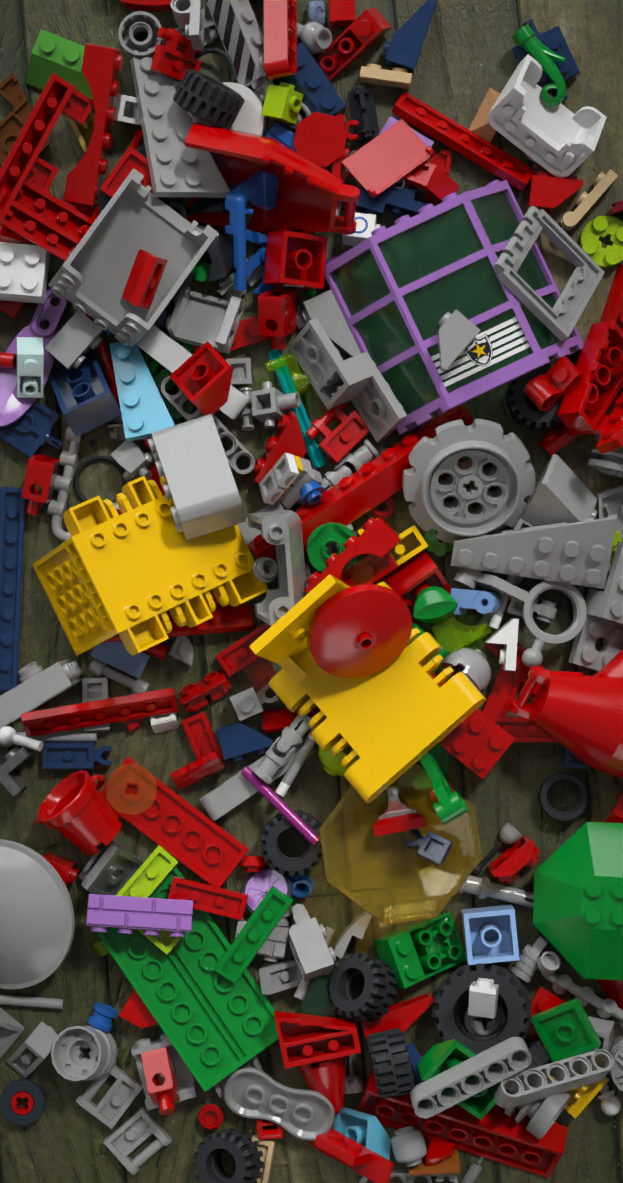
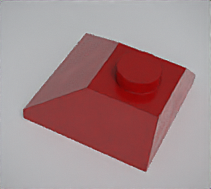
M207 341L175 370L170 377L204 415H213L228 401L233 369Z

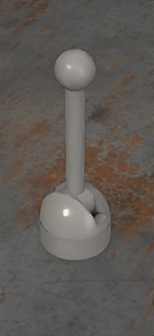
M348 1055L349 1075L345 1077L344 1094L363 1092L362 1079L354 1074L352 1055Z

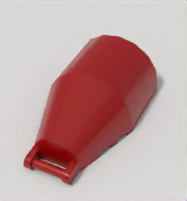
M198 122L192 125L184 146L222 154L228 167L227 169H218L227 185L238 186L256 171H267L279 178L276 206L273 210H264L249 203L253 209V214L246 228L247 230L265 234L266 231L270 230L289 231L302 229L303 233L337 232L351 235L356 232L355 210L356 202L360 197V190L357 187L344 184L343 179L273 138ZM189 197L186 208L202 197ZM342 201L346 202L344 217L339 216ZM205 212L186 216L187 220H195L220 227L229 225V214L224 212Z
M532 666L528 672L529 678L517 700H513L509 707L510 711L518 716L530 719L531 722L591 769L623 779V678L608 677L607 674L600 673L599 676H584L583 672L549 671L538 666ZM537 683H542L532 703H527Z

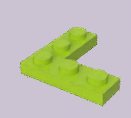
M158 845L116 896L148 898L178 861ZM137 929L141 934H143L142 929ZM159 931V936L144 935L166 955L182 938L169 936V931Z

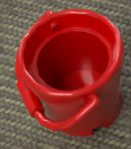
M78 771L64 778L49 792L40 805L37 814L38 818L35 822L36 824H44L48 828L56 829L85 855L90 856L99 852L96 846L101 842L105 846L112 842L122 827V823L119 821L122 818L98 791L106 783L107 777L104 775H93L91 777L86 771Z

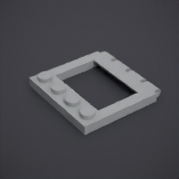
M534 206L529 207L504 248L503 253H501L494 265V269L498 273L497 278L561 342L571 334L605 273L543 209L538 210ZM541 232L576 266L553 308L517 274Z

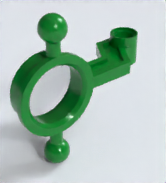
M441 740L417 762L421 761L432 781L433 791L439 800L433 806L441 821L446 825L468 812V808L457 791L452 793L448 782L432 756L439 748Z

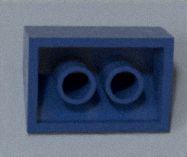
M303 43L297 45L296 74L273 79V84L279 86L280 82L294 85L295 91L304 94L302 103L309 108L311 114L319 112L336 116V114L346 113L345 103ZM301 108L299 113L302 115L304 119L307 116L304 110Z

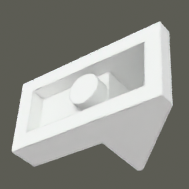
M511 618L485 641V643L505 644L504 649H500L499 664H503L504 670L516 671L519 619Z

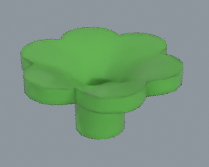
M435 529L425 533L426 543L428 544V547H426L427 551L434 552L436 556L442 557L447 551L453 550L454 544L444 541L442 543L438 542Z

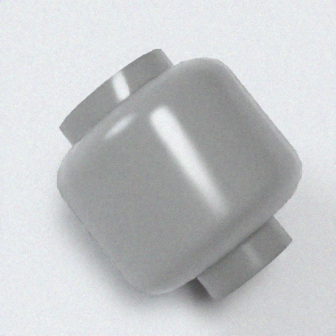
M407 1126L394 1131L395 1135L391 1138V1146L396 1161L406 1163L407 1167L420 1164V1158L424 1157L427 1153L422 1132L414 1129V1126Z

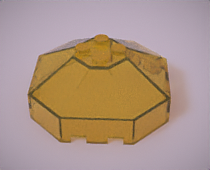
M417 763L410 767L389 787L397 786L400 802L425 814L427 825L426 827L418 828L423 837H426L430 831L452 842L453 846L441 867L418 857L417 852L419 849L411 850L404 845V839L413 842L417 838L410 833V830L375 837L373 826L378 817L388 809L389 795H387L386 789L369 804L363 800L351 785L319 829L327 882L386 925L438 917L453 894H457L470 873L482 859L474 805L462 798L468 808V812L445 825L433 806L439 800L433 791L432 781L426 770Z

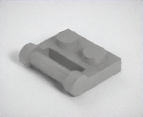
M115 1064L109 1074L101 1079L93 1080L84 1094L81 1093L77 1097L76 1102L112 1129L143 1086ZM110 1075L116 1078L115 1082L97 1105L91 1101L108 1077Z
M142 1106L108 1136L103 1143L132 1175H135L140 1171L139 1167L163 1146L167 1147L172 1142V1138ZM153 1133L157 1139L134 1159H131L128 1155Z

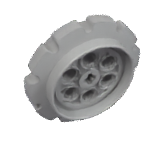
M460 419L437 427L434 438L423 437L416 444L408 457L410 465L413 467L403 471L402 486L405 500L412 501L409 505L410 514L424 531L435 529L437 539L454 544L455 538L483 534H500L503 526H515L517 520L521 518L528 506L524 498L534 494L535 471L531 463H525L530 458L529 453L522 441L514 433L503 435L502 426L489 420L474 419L472 425L466 426L463 420ZM463 456L469 457L465 462H458ZM486 463H494L490 468H483ZM441 474H450L449 477L445 479L439 478ZM491 486H499L495 491H488ZM449 496L455 497L454 500L450 502L444 501L445 498ZM471 503H479L475 508L468 507Z

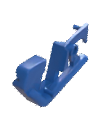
M256 171L232 190L225 199V210H229V225H225V233L233 236L234 268L237 269V273H234V290H247V277L264 262L262 280L257 283L258 288L253 290V294L264 293L274 287V285L264 284L268 236L246 229V214L253 213V209L246 208L247 202L264 210H273L276 206L279 178L267 171ZM246 240L261 245L257 252L246 261Z

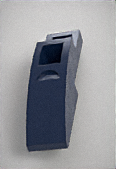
M390 186L381 194L372 198L363 187H357L360 190V197L356 202V210L362 211L365 214L376 215V218L377 216H383L385 208H388L389 212L394 215L404 216V213L415 216L419 214L418 210L428 205L414 201L416 190L404 187L398 189L395 186ZM342 201L341 210L345 211L346 202Z

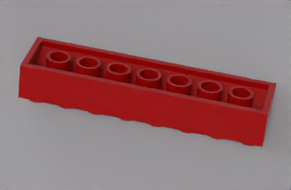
M372 1068L357 1107V1111L376 1116L381 1125L396 1130L407 1126H414V1129L422 1132L424 1139L455 1143V1149L545 1178L550 1177L564 1154L568 1127L559 1125L557 1122H554L543 1138L539 1140L526 1130L531 1118L526 1116L522 1121L516 1123L515 1118L519 1112L515 1111L508 1117L504 1114L505 1108L497 1104L489 1110L482 1120L458 1104L434 1115L430 1119L420 1118L415 1114L410 1093L387 1099L380 1097Z

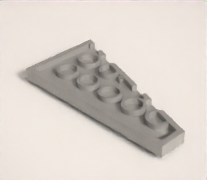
M132 55L130 64L154 197L226 198L231 191L209 151L184 146L186 137L194 123L188 112L178 106L173 100L176 90L168 77L151 71L153 56L138 57Z
M617 514L609 515L608 518L584 519L582 522H562L528 527L526 530L513 532L512 530H507L500 534H483L455 538L451 566L605 589Z

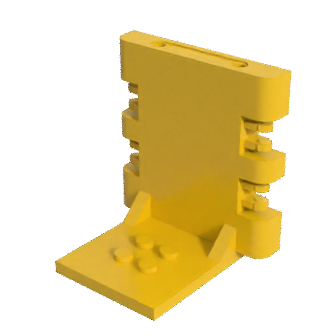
M145 476L128 482L122 487V493L116 495L121 515H118L116 508L110 500L102 501L100 496L66 510L63 518L71 537L32 564L76 656L118 634L126 650L134 656L169 639L167 634L172 632V625L166 611L169 610L174 622L178 626L182 627L186 624L192 628L213 618L211 612L215 611L216 606L209 592L210 590L213 591L220 605L226 606L229 603L231 606L236 607L265 593L268 589L266 583L259 581L254 575L253 565L255 561L237 524L186 541L184 532L178 533L171 512V508L175 507L173 499L167 500L166 495H162L156 482L152 479L147 481ZM165 476L160 477V483L162 485L163 490V485L167 484Z
M329 574L249 647L256 655L275 662L282 667L269 681L268 685L291 712H295L302 706L298 713L304 716L316 706L320 708L321 711L311 718L308 725L311 728H315L311 733V737L323 751L327 752L334 746L331 749V753L337 755L348 745L354 749L343 758L341 765L345 768L359 757L360 759L344 773V777L363 800L370 804L487 699L463 672L457 673L444 685L440 686L453 674L454 670L451 667L445 668L437 677L433 678L430 673L443 661L441 655H435L443 648L430 633L426 632L419 636L420 631L417 628L412 629L409 642L400 656L379 672L360 678H340L322 670L316 664L308 648L307 632L310 621L318 608L327 599L350 587ZM385 582L377 584L391 589Z

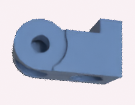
M451 588V596L458 603L453 614L466 615L467 608L476 609L482 614H495L501 608V599L496 593Z

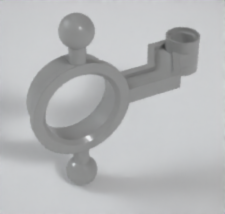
M459 567L453 581L467 589L474 590L476 585L484 589L499 592L523 604L524 623L529 632L536 637L532 648L525 650L522 655V661L528 668L539 666L542 663L543 656L541 651L545 643L559 644L573 639L584 626L587 614L585 600L579 590L572 584L547 580L537 584L527 592L496 576L482 573V570ZM548 589L559 590L566 594L574 608V617L571 625L567 630L557 635L547 634L540 630L532 617V606L536 597Z

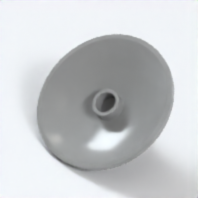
M0 839V988L22 989L45 980L65 960L74 936V910L65 883L44 857L25 845Z

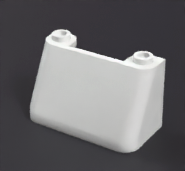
M528 54L519 63L492 106L488 115V121L496 131L552 175L560 178L567 177L595 151L607 117L590 106L582 107L575 114L561 103L554 107L546 106L540 98L542 88L536 84L542 76V67ZM547 93V96H548L549 98H551V99L554 98V97L551 96L549 93Z

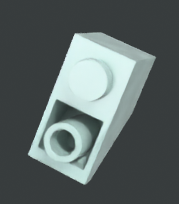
M17 337V398H43V337Z

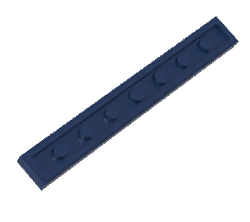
M0 487V691L7 692L18 684L26 499L22 498L23 488Z

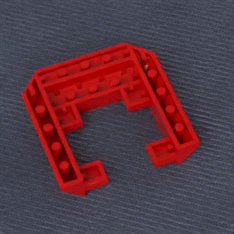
M52 73L0 168V223L56 257L66 261L99 216V205L97 204L89 218L49 194L47 191L59 169L39 158L38 155L61 113L76 123L83 125L94 106V102L86 95L77 91L74 85ZM141 129L136 131L129 145L134 150L144 143Z

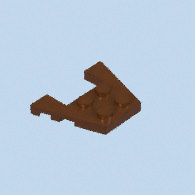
M13 73L0 84V94L14 107L0 122V168L32 111ZM48 141L45 142L38 157L50 147Z

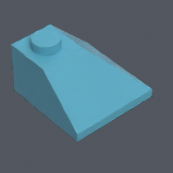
M343 1107L335 1115L334 1130L387 1160L390 1159L391 1138L376 1116Z

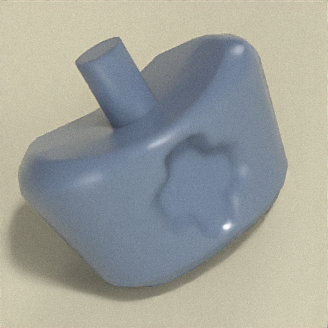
M320 0L309 1L306 6L309 16L307 23L317 22L324 26L327 17L325 3Z

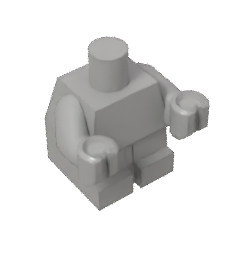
M126 440L110 454L125 470L123 478L127 483L142 476H145L146 480L151 478L152 473L149 470L155 463L152 452L144 453L133 441L127 442Z

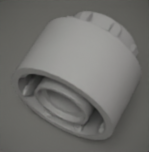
M137 11L126 16L121 22L118 35L122 49L128 57L131 58L132 55L138 57L154 56L156 45H164V39L157 36L158 29L162 26L154 15L144 11ZM139 32H146L148 34V38L143 42L135 40V36Z

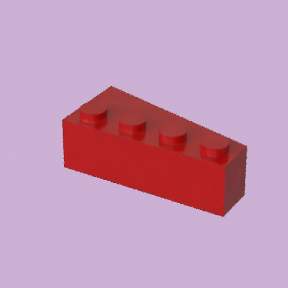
M614 320L591 325L576 364V368L583 375L565 393L557 415L571 433L594 430L623 386V332Z

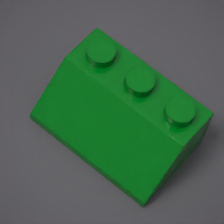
M452 1039L433 1045L417 1063L421 1079L426 1081L477 1054L457 1040ZM501 1082L459 1102L458 1105L482 1120L496 1104L494 1092ZM445 1088L443 1091H448L451 1088Z

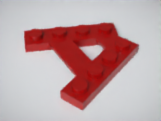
M623 386L608 407L610 409L615 404L610 415H603L594 430L571 433L562 421L557 428L546 432L538 445L544 452L552 456L577 435L600 434L601 436L596 448L601 454L623 447Z
M517 642L516 671L504 670L503 664H501L482 712L515 737L512 743L557 742L531 722L530 719L521 716H507L520 683L522 682L525 685L529 678L528 672L531 669L526 667L522 661V655L526 649ZM484 644L499 659L500 649H504L505 644ZM538 682L535 689L533 690L532 693L535 696L539 691L542 683Z

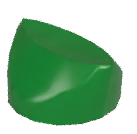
M437 586L427 587L416 596L413 618L426 624L439 623L455 612L458 603L443 588Z

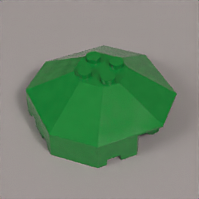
M586 822L534 871L533 924L583 978L623 980V823Z

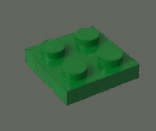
M578 998L535 1014L531 1018L553 1062L583 1054L601 1045V1041Z

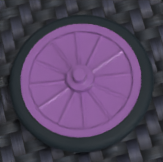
M270 866L261 868V873H251L246 878L242 887V893L248 894L245 906L250 914L254 912L272 885L292 898L293 885L288 874L284 873L282 875L278 873V870L272 869Z

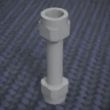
M96 658L93 659L88 671L97 676L102 674L132 689L131 692L134 694L146 692L150 685L141 679L135 680L106 666V663Z

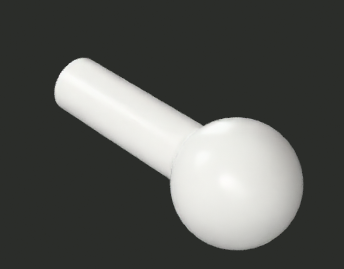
M5 726L0 729V744L2 746L9 747L16 744L36 751H41L43 748L42 741L18 735L12 727Z

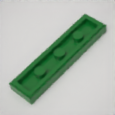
M272 885L220 959L214 971L235 985L287 911L293 899Z

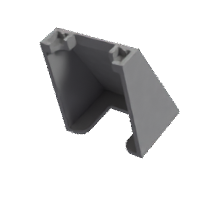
M134 168L48 284L52 287L51 290L55 295L62 299H68L73 303V307L81 314L87 313L95 319L94 323L103 330L108 329L115 334L117 341L131 347L150 330L218 234L209 225L204 230L197 227L198 222L194 220L190 223L160 199L154 197L149 192L152 187L147 185L145 188L141 185L140 181L144 176ZM139 250L147 251L168 260L150 309L130 304V301L122 298Z

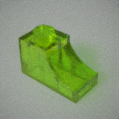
M455 616L448 617L446 620L435 623L436 625L431 627L439 644L448 651V654L492 634L487 623L468 626L459 623Z

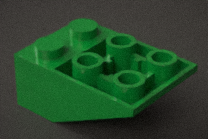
M450 912L395 930L373 940L380 960L390 965L389 968L393 969L395 973L393 978H396L397 984L394 985V988L405 989L466 960V955Z

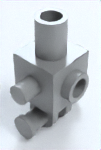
M263 382L262 390L252 391L250 387L241 388L240 392L250 399L239 413L240 418H243L242 430L250 431L255 429L253 418L264 423V428L266 429L274 428V421L280 420L281 416L285 414V410L301 406L298 392L283 394L275 387L272 388V382Z

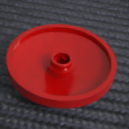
M375 584L352 586L331 596L315 612L307 632L308 648L316 664L328 674L340 678H360L372 675L389 666L403 652L411 636L412 617L404 600L393 590Z

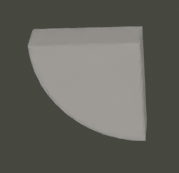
M177 636L168 654L191 666L194 658L193 645L187 636Z

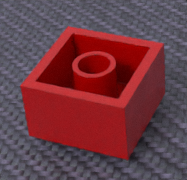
M287 230L268 232L264 284L304 290L324 289L328 237Z

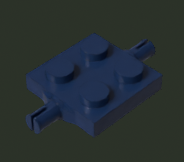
M533 19L523 23V26L530 25L535 36L542 44L565 58L563 63L554 61L564 82L580 74L559 26L546 32L538 33ZM518 45L512 48L519 64L528 53L522 47H518ZM542 71V76L536 83L541 88L553 83L544 71ZM566 94L565 97H564V101H566L567 99H569V97L567 96V94Z
M36 400L18 420L7 426L0 427V437L29 457L34 456L45 443L59 451L60 447L54 444L53 441L60 446L64 442L51 434L53 427L61 416Z

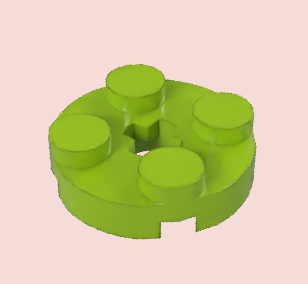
M613 216L596 217L585 226L580 236V247L600 268L615 266L623 261V221ZM607 235L610 237L612 246L608 245L606 248H602V242L599 241V238H604Z

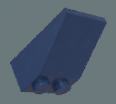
M93 351L84 355L86 359L79 368L75 369L73 367L69 371L64 366H61L51 371L49 375L62 413L75 437L88 433L93 428L122 415Z

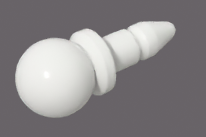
M606 1083L599 1091L601 1095L597 1097L602 1100V1111L606 1115L613 1116L620 1111L621 1102L614 1096V1090L609 1091Z

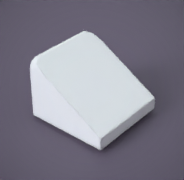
M176 712L150 716L154 733L179 728Z

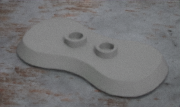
M243 1068L235 1071L227 1080L224 1088V1101L236 1114L246 1118L272 1121L282 1126L295 1137L303 1140H315L316 1135L328 1133L334 1122V1107L323 1094L313 1090L287 1087L256 1068Z

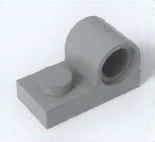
M171 0V9L176 24L181 28H185L186 39L191 41L193 50H204V0Z

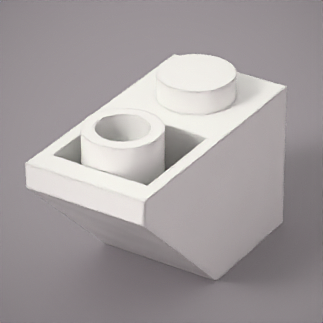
M478 978L477 982L473 981L470 985L468 1015L492 1019L496 1017L499 985L494 984L493 979Z

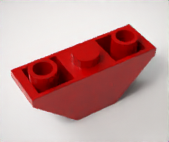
M292 409L289 410L287 415L283 414L277 424V428H279L274 437L270 436L265 444V454L262 459L257 458L252 471L254 472V481L260 483L267 473L273 469V466L285 452L301 458L307 452L296 413Z

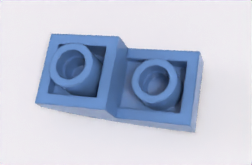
M122 641L101 643L93 647L90 653L92 657L138 679L150 658V655L144 652L134 656L126 650Z

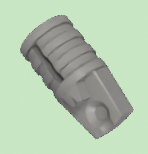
M540 936L533 946L527 944L522 951V955L519 956L520 960L515 962L510 971L529 983L531 977L538 969L537 961L543 954L542 952L549 941Z

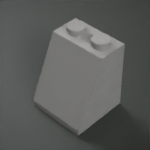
M553 454L535 484L534 494L530 495L527 502L528 506L524 510L521 519L535 526L562 522H582L584 519L589 518L595 519L598 511L594 508L598 499L558 455Z

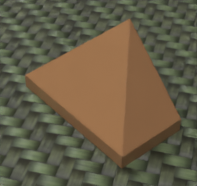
M489 88L469 128L471 132L490 143L496 130L489 124L488 115L501 94Z

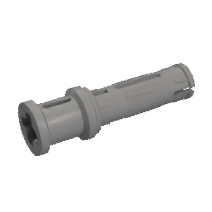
M466 871L461 872L457 893L467 892L478 895L479 899L486 898L487 896L533 908L534 892L490 882V879L486 876L479 878L468 875Z

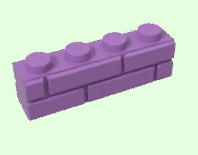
M88 894L86 926H91L92 932H107V927L117 928V933L133 934V929H142L143 935L159 936V931H169V936L185 937V932H191L193 901Z

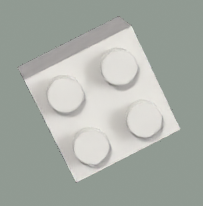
M0 242V300L45 304L50 252L38 245Z

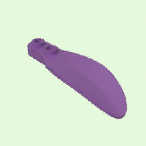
M52 288L46 291L45 304H38L31 323L18 333L5 352L17 354V337H43V389L55 359L46 351L45 347L55 337L68 307V299H62L55 295L51 290ZM53 299H60V304L52 306ZM47 321L50 323L47 329L41 328L43 322ZM17 366L15 369L0 367V427H3L18 420L37 400V398H17Z

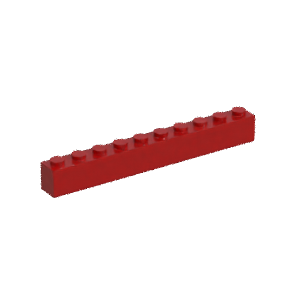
M461 404L446 411L436 419L428 421L424 427L413 434L407 435L400 443L386 449L379 457L365 463L358 471L344 477L328 491H324L319 502L299 507L295 513L299 515L302 522L304 554L307 553L308 539L318 526L329 522L347 526L403 488V471L413 467L410 465L408 457L416 444L423 437L434 438L436 436L435 429L445 423L462 419L464 425H472L474 419L470 411ZM259 534L252 542L247 544L256 559L267 557L272 558L277 563L276 545L266 542L262 538V534Z

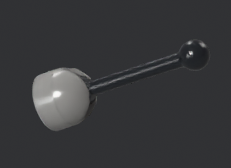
M507 822L500 831L501 841L478 865L472 867V873L479 875L482 872V867L504 844L516 843L522 837L519 831Z

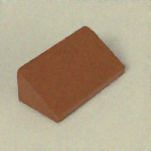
M455 1149V1153L451 1158L439 1161L437 1165H426L425 1155L420 1158V1164L408 1167L410 1176L461 1173L458 1149Z

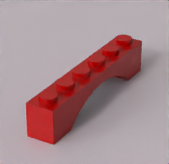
M85 44L82 72L88 81L93 96L95 109L94 129L84 156L76 167L67 174L63 199L65 201L91 206L98 204V184L103 179V175L107 174L109 166L106 152L107 149L111 148L112 134H109L110 124L114 123L116 117V108H113L114 97H118L120 82L117 81L118 71L122 70L124 62L121 49L97 44Z

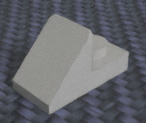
M295 959L266 962L263 964V968L259 969L261 991L264 995L296 987L302 979Z

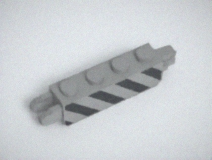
M205 0L225 51L234 63L238 83L246 87H252L260 100L264 102L269 84H274L273 80L268 79L264 69V37L249 0Z

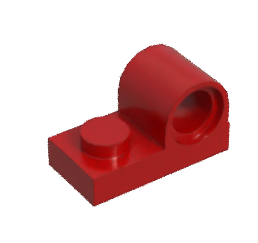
M562 356L545 375H538L530 380L524 388V393L541 411L549 412L583 374L566 356Z

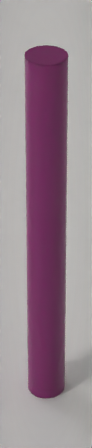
M248 766L241 771V774L313 846L320 840V837Z

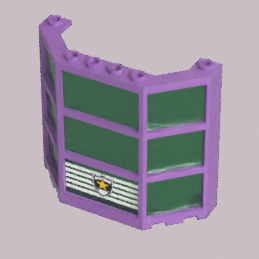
M495 180L484 187L464 192L458 196L456 192L442 198L443 203L433 206L432 203L420 208L418 210L419 214L411 218L409 215L400 217L394 221L396 225L388 229L385 226L379 227L371 232V237L339 257L334 256L326 260L324 279L329 290H332L360 352H368L407 414L405 419L395 428L398 436L422 426L434 417L432 413L435 411L438 415H441L448 410L551 363L549 358L552 356L559 360L562 356L568 357L583 349L584 343L576 326H574L569 337L561 342L497 278L498 273L495 271L494 265L524 217L507 180L501 182ZM535 242L517 274L553 308L561 294ZM457 309L480 331L445 372H442L440 370L437 335L441 326L438 322L447 312L453 314Z

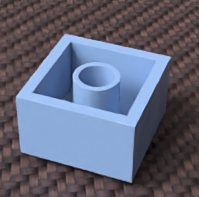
M512 904L461 909L465 954L468 965L520 960L515 909Z

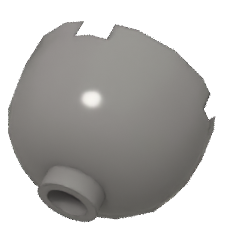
M458 648L451 651L440 664L443 665L440 668L441 672L448 667L454 670L447 681L457 673L463 672L481 693L486 689L491 679V669L486 660L487 656L479 649Z

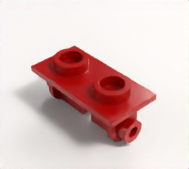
M222 669L218 672L213 671L207 674L203 680L196 684H188L178 695L186 711L195 712L209 704L205 697L206 695L210 694L212 700L215 701L229 694L232 686Z

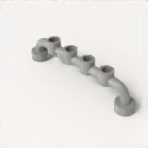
M68 426L65 436L66 441H71L69 451L63 450L59 461L61 466H65L63 476L57 475L53 486L54 490L59 491L57 500L50 501L47 511L48 515L53 516L51 525L53 534L63 542L71 537L69 531L65 532L62 529L61 523L63 514L67 509L68 494L72 488V478L79 459L78 453L85 434L83 433L75 437L70 426Z
M547 951L539 957L537 961L538 968L543 977L553 983V990L557 994L561 995L568 991L575 995V999H579L582 1007L587 1006L589 1003L597 1007V1013L601 1018L608 1019L612 1015L619 1019V1024L623 1029V1010L617 1007L614 1000H604L596 996L592 988L588 986L582 988L574 984L570 976L554 973L560 966V959L554 952Z

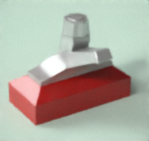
M397 786L386 789L387 795H389L388 809L378 817L373 826L375 837L426 827L427 823L424 813L400 802Z

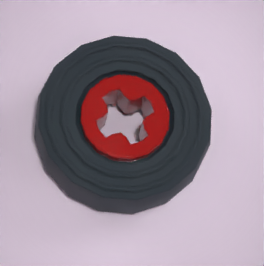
M25 1078L14 1080L6 1086L1 1094V1112L13 1124L20 1126L32 1124L40 1118L45 1110V1092L33 1080ZM20 1097L21 1099L27 1097V1105L29 1107L26 1108L25 1106H22L20 1108L19 1106H17L19 1102L17 1098Z

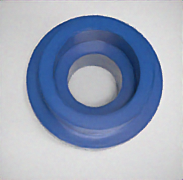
M316 481L305 484L299 490L300 500L304 504L319 502L324 493L323 486Z
M295 874L290 878L294 896L305 898L313 891L314 880L310 875Z

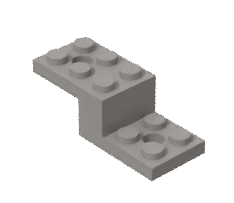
M317 318L309 320L288 346L327 410L351 401L377 443L385 440L407 416L403 406L398 402L389 384L381 375L368 352L366 351L343 360L338 349L335 348L326 330Z
M618 542L605 590L600 591L590 588L588 590L585 601L587 609L586 620L581 631L575 636L568 661L570 663L599 671L623 649V542ZM598 638H602L603 647L597 651L595 649V642Z

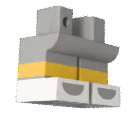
M285 452L273 466V469L261 480L259 486L264 503L273 505L277 500L290 509L295 503L304 505L300 500L301 495L299 493L302 486L311 481L322 484L323 480L321 473L312 469L309 460Z

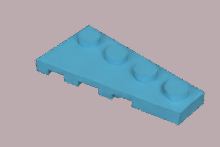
M120 342L109 344L127 442L152 437L151 433L174 426V422L136 344L133 347L130 345L125 346Z

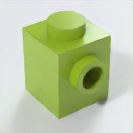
M280 82L279 86L269 84L261 115L274 121L296 125L304 94L295 91V86L284 82Z

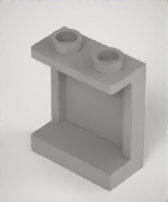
M189 286L181 290V292L177 291L174 299L175 308L173 314H169L166 320V329L173 340L199 347L208 341L216 351L229 354L245 309L242 298L232 296L231 300L228 301L193 292Z
M165 1033L161 1034L160 1038L151 1041L150 1038H144L135 1042L136 1045L132 1046L131 1053L135 1057L145 1093L144 1101L147 1110L158 1107L154 1105L148 1094L141 1053L166 1047L176 1068L180 1094L178 1102L197 1097L198 1089L194 1076Z

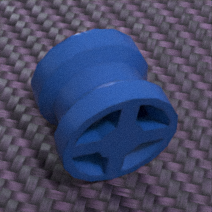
M95 1002L93 1006L94 1013L89 1016L87 1023L99 1030L110 1032L112 1019L116 1018L118 1011L104 1003Z

